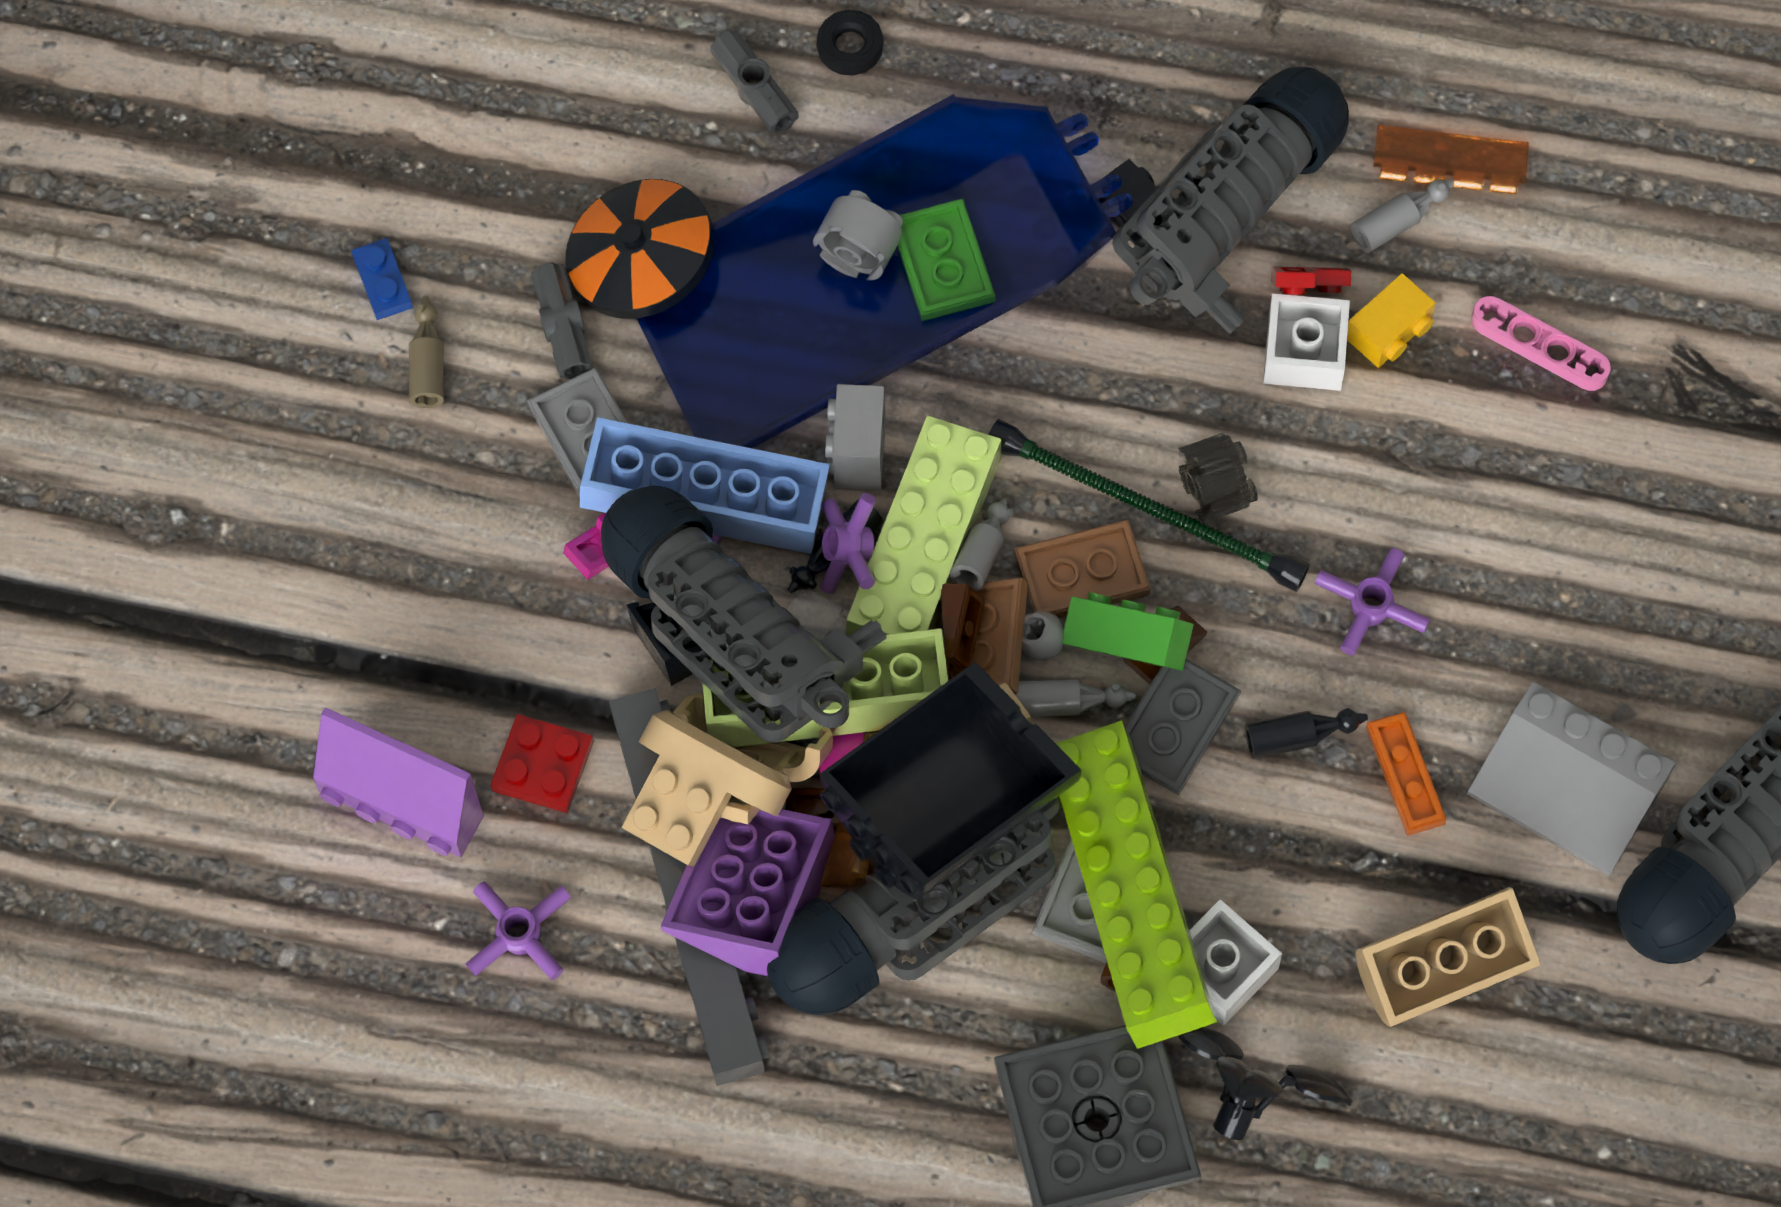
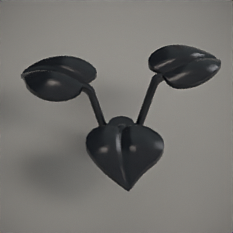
M1202 1027L1178 1035L1179 1039L1192 1051L1206 1058L1217 1060L1216 1065L1224 1081V1090L1220 1097V1101L1223 1103L1213 1123V1127L1217 1132L1230 1139L1243 1140L1252 1119H1260L1263 1110L1275 1097L1281 1096L1283 1089L1287 1086H1295L1301 1093L1317 1099L1347 1103L1348 1106H1351L1353 1102L1337 1082L1321 1071L1308 1066L1288 1065L1285 1071L1288 1076H1284L1278 1082L1269 1074L1256 1070L1241 1061L1244 1056L1242 1049L1232 1039L1218 1031ZM1256 1098H1264L1258 1105H1255Z

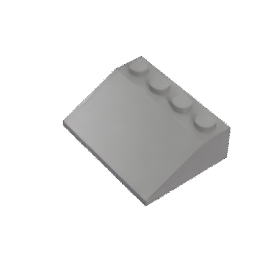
M1533 681L1512 713L1469 788L1467 795L1610 876L1667 783L1676 762Z

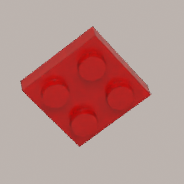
M517 714L491 781V791L568 813L594 743L593 735Z

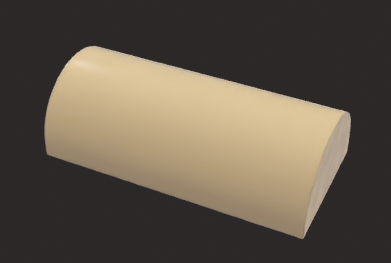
M1511 887L1356 950L1357 966L1364 988L1377 1014L1389 1027L1541 965L1514 890Z

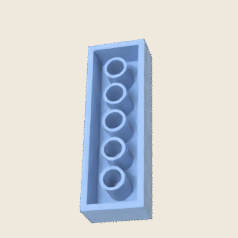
M597 417L580 485V508L607 513L611 505L630 490L648 486H662L682 494L711 521L713 535L811 554L822 509L821 505L825 495L830 464Z

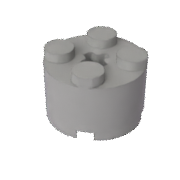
M852 190L848 196H841L834 200L813 239L814 247L818 244L823 249L820 253L821 258L834 269L854 278H857L859 272L870 274L867 280H875L884 272L902 238L901 226L903 219L897 213L884 210L872 203L865 193Z

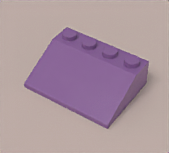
M326 707L324 708L320 720L313 776L320 793L319 796L334 806L341 807L343 803L356 809L355 813L371 823H376L377 820L391 825L390 828L393 832L403 838L411 840L415 836L427 842L426 845L431 850L440 855L448 856L450 852L462 857L484 817L471 773Z
M781 809L778 816L760 810L748 825L732 822L729 819L720 817L695 866H686L662 921L661 930L743 971L768 976L767 965L773 959L779 957L786 929L794 914L812 899L818 897L837 850L832 819ZM779 926L773 943H769L773 933Z

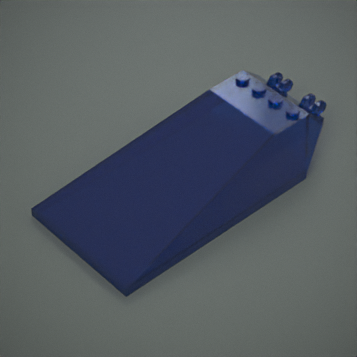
M953 94L713 223L715 230L714 254L706 274L697 287L683 300L669 309L648 317L637 318L694 436L753 448L828 408L829 398L836 399L837 384L870 386L1057 286L1087 266L1113 239L1115 229L1108 217H1115L1132 206L1133 199L1130 194L1121 193L1117 197H1113L1100 204L1098 198L1106 197L1121 187L1123 181L1120 175L1111 174L1091 185L1086 179L1074 156H1080L1092 150L1098 145L1100 139L1092 131L1068 143L1064 139V137H1071L1088 126L1089 120L1086 114L1077 113L1056 124L1050 111L1045 106L955 97ZM852 190L865 193L872 203L884 210L893 211L898 215L963 198L995 293V302L921 321L897 247L882 275L878 279L867 280L870 274L859 272L857 278L841 273L827 264L820 256L823 249L819 244L814 247L813 239L834 200L841 196H848Z

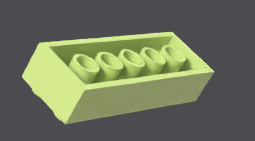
M927 415L868 563V567L875 579V584L869 589H862L859 586L846 619L847 636L871 620L873 622L875 620L881 624V630L886 635L936 629L942 613V585L945 583L953 584L950 579V571L971 528L976 525L1001 460L1000 438Z
M942 628L886 635L887 638L865 653L863 655V671L843 683L842 689L846 692L849 699V716L843 725L837 728H829L833 736L880 731L948 682ZM713 665V670H714V674H715L716 672H719L720 670H718V669ZM727 670L720 671L728 677ZM703 684L708 734L732 747L771 743L759 738ZM746 690L736 695L737 700L740 702L749 703L755 700ZM833 701L823 712L828 714L836 713L842 706L838 702ZM766 716V724L774 722L778 725L780 724V719L772 721ZM811 720L780 742L819 738V731L822 729V726Z

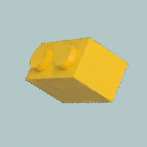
M1401 273L1348 321L1347 341L1377 368L1382 366L1388 359L1393 362L1405 351L1409 340L1415 335L1417 337L1423 336L1434 323L1432 317L1436 302Z

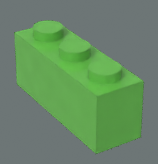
M1088 592L1087 599L1071 597L1062 644L1183 671L1194 624L1179 620L1181 612L1157 607L1156 613L1152 614L1145 612V604L1129 600H1122L1121 607L1110 605L1111 597Z

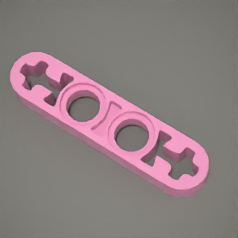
M1486 296L1476 302L1471 320L1474 329L1480 334L1582 389L1596 391L1606 384L1611 366L1608 358L1602 353L1500 298ZM1490 310L1494 311L1496 318H1491L1490 321L1483 319L1484 314H1488ZM1507 319H1510L1511 321L1505 332L1502 330L1503 324L1505 325ZM1518 327H1527L1534 333V338L1531 341L1522 342L1515 338L1513 331ZM1553 345L1563 346L1568 352V357L1563 360H1555L1549 356L1547 349ZM1575 355L1580 357L1579 362H1576L1575 368H1572L1570 366ZM1592 365L1598 367V372L1594 373L1592 377L1585 374L1586 369H1590Z

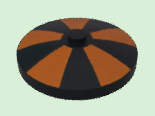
M643 179L623 184L608 191L594 201L573 227L566 248L565 261L568 277L584 302L601 314L621 319H637L655 315L679 303L703 279L714 254V225L700 199L688 188L678 183L663 179Z

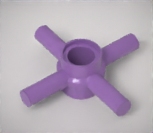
M863 493L849 522L845 521L834 499H827L821 505L830 524L825 529L822 538L824 557L831 561L820 585V588L826 593L832 594L835 592L847 565H850L862 589H869L875 584V579L866 563L870 560L874 549L873 533L869 527H865L876 503V498L871 494Z
M1391 548L1377 576L1364 579L1358 586L1320 570L1315 581L1316 585L1351 600L1355 619L1340 647L1344 653L1355 655L1368 627L1382 623L1387 617L1425 633L1431 620L1430 618L1394 603L1390 583L1404 558V553L1400 550ZM1366 597H1375L1378 600H1380L1382 604L1379 606H1370L1366 604L1363 599Z
M485 881L477 885L473 893L498 920L496 926L497 938L465 963L471 973L477 976L508 950L516 955L528 953L551 980L557 979L564 969L538 941L541 934L540 923L571 899L569 893L562 886H559L529 911L523 907L509 908ZM523 924L529 927L523 936L512 937L508 935L509 930L515 925Z

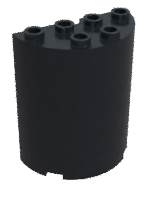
M974 662L821 772L820 778L824 790L820 792V796L827 808L833 813L836 812L852 839L849 841V845L853 852L862 861L868 858L874 865L875 873L882 884L888 889L895 886L904 894L917 899L930 892L1076 784L1081 778V769L1037 724L1032 725L1029 723L1016 702Z

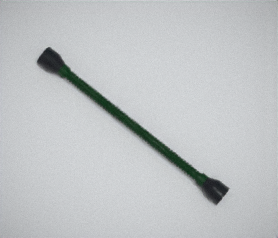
M997 419L988 434L1001 439L1002 455L1020 456L1027 460L1034 459L1036 462L1039 461L1040 464L1043 463L1048 468L1052 467L1057 472L1061 471V474L1070 476V478H1074L1076 481L1079 480L1080 483L1088 484L1093 489L1097 488L1102 493L1106 492V495L1115 496V499H1119L1121 502L1124 501L1125 504L1133 505L1138 510L1142 509L1147 514L1151 513V516H1155L1157 519L1160 518V520H1164L1166 523L1169 522L1170 525L1174 524L1179 529L1183 528V531L1188 533L1192 532V535H1196L1198 538L1201 536L1202 540L1210 541L1211 544L1219 545L1220 548L1224 547V550H1228L1230 553L1233 551L1234 555L1242 556L1247 561L1256 562L1258 568L1266 571L1278 584L1295 592L1300 589L1310 567L1309 563L1292 555L1274 554L1267 550L1260 552V549H1256L1254 546L1251 547L1246 542L1242 543L1241 540L1237 541V538L1228 537V534H1224L1222 531L1219 533L1218 529L1210 528L1209 525L1201 524L1200 521L1196 522V519H1192L1190 516L1187 518L1186 514L1183 515L1181 512L1178 514V511H1174L1173 508L1169 509L1164 504L1160 505V502L1151 501V498H1147L1145 495L1142 496L1141 493L1133 492L1132 489L1124 488L1119 483L1115 484V481L1106 479V477H1102L1100 474L1097 475L1096 472L1088 471L1083 466L1079 467L1074 462L1070 463V460L1061 459V456H1057L1055 453L1052 454L1051 451L1048 452L1046 449L1043 450L1042 447L1039 448L1036 442L1029 440L1017 427L1005 421Z

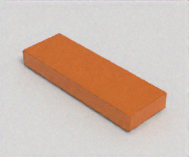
M1406 712L1367 722L1366 729L1406 835L1409 836L1445 825L1447 821Z

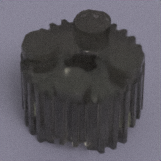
M1220 433L1178 448L1179 455L1185 458V464L1179 466L1178 470L1183 482V488L1187 494L1191 493L1193 498L1199 502L1201 509L1196 510V513L1202 522L1205 523L1248 508L1251 502L1258 500L1257 490L1252 479H1246L1247 477L1244 473L1242 465L1247 464V455L1240 441L1233 443L1229 435Z

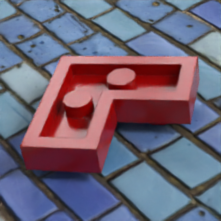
M1272 266L1271 282L1275 287H1280V291L1285 295H1306V288H1315V285H1319L1318 292L1341 293L1342 286H1351L1352 271L1349 268Z

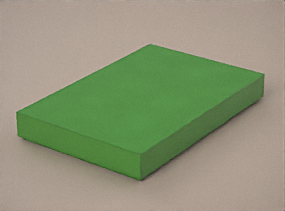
M963 198L900 215L903 219L901 226L902 238L897 248L921 321L995 302V293Z

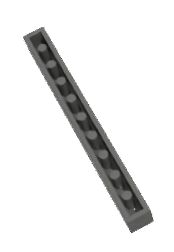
M656 688L609 701L635 799H637L659 757V754L639 743V739L652 714L664 710L670 711L667 700L659 702ZM648 843L668 910L687 865ZM675 938L716 1085L719 1086L765 1073L763 1059L770 1056L764 1034L755 1035L752 1021L759 1018L753 996L744 997L741 983L748 981L746 972Z

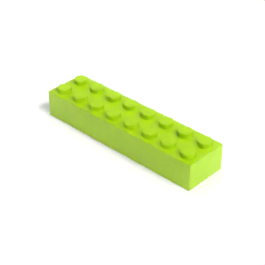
M1121 720L1057 742L1056 744L1081 769L1080 780L1059 797L1126 1029L1134 1044L1139 1049L1217 1023L1135 749L1123 721Z

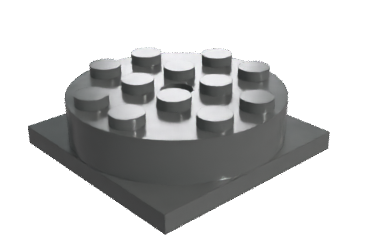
M1126 1025L994 1057L996 1071L1012 1127L1014 1149L1024 1172L1033 1207H1125L1139 1201L1150 1192L1201 1180V1172L1163 1041L1137 1049L1126 1029ZM1100 1118L1106 1122L1107 1127L1101 1131V1137L1099 1131L1090 1130L1086 1126L1087 1120Z

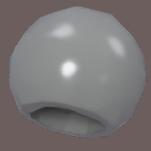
M1035 611L1026 615L1022 653L1028 658L1039 661H1047L1056 657L1064 647V644H1062L1064 632L1062 621L1056 615L1044 611Z

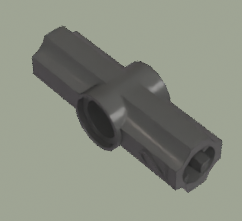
M727 30L717 36L715 42L710 45V51L738 88L740 99L753 108L771 134H781L791 128L792 124L799 117L798 111L770 75L768 64L764 60L757 58L737 30ZM751 80H759V81H760L759 83H756V84L747 83V82H749V81H751Z
M551 262L540 265L537 270L531 273L541 307L539 313L547 342H551L560 378L572 379L592 369L583 336L585 330L577 300L572 298L569 280L563 264Z

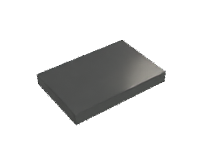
M1188 659L1185 660L1183 671L1161 666L1125 725L1133 743L1142 774L1175 794L1180 795L1240 696L1241 690Z

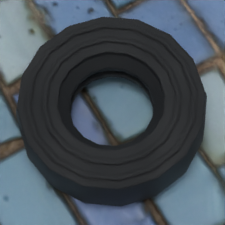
M844 10L836 12L825 19L818 30L816 44L820 59L828 69L841 75L853 76L865 73L876 65L882 55L884 38L879 24L872 16L862 11ZM856 32L863 37L864 46L858 52L844 53L837 48L836 40L843 33Z

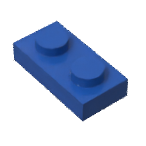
M387 238L351 250L376 320L413 308Z

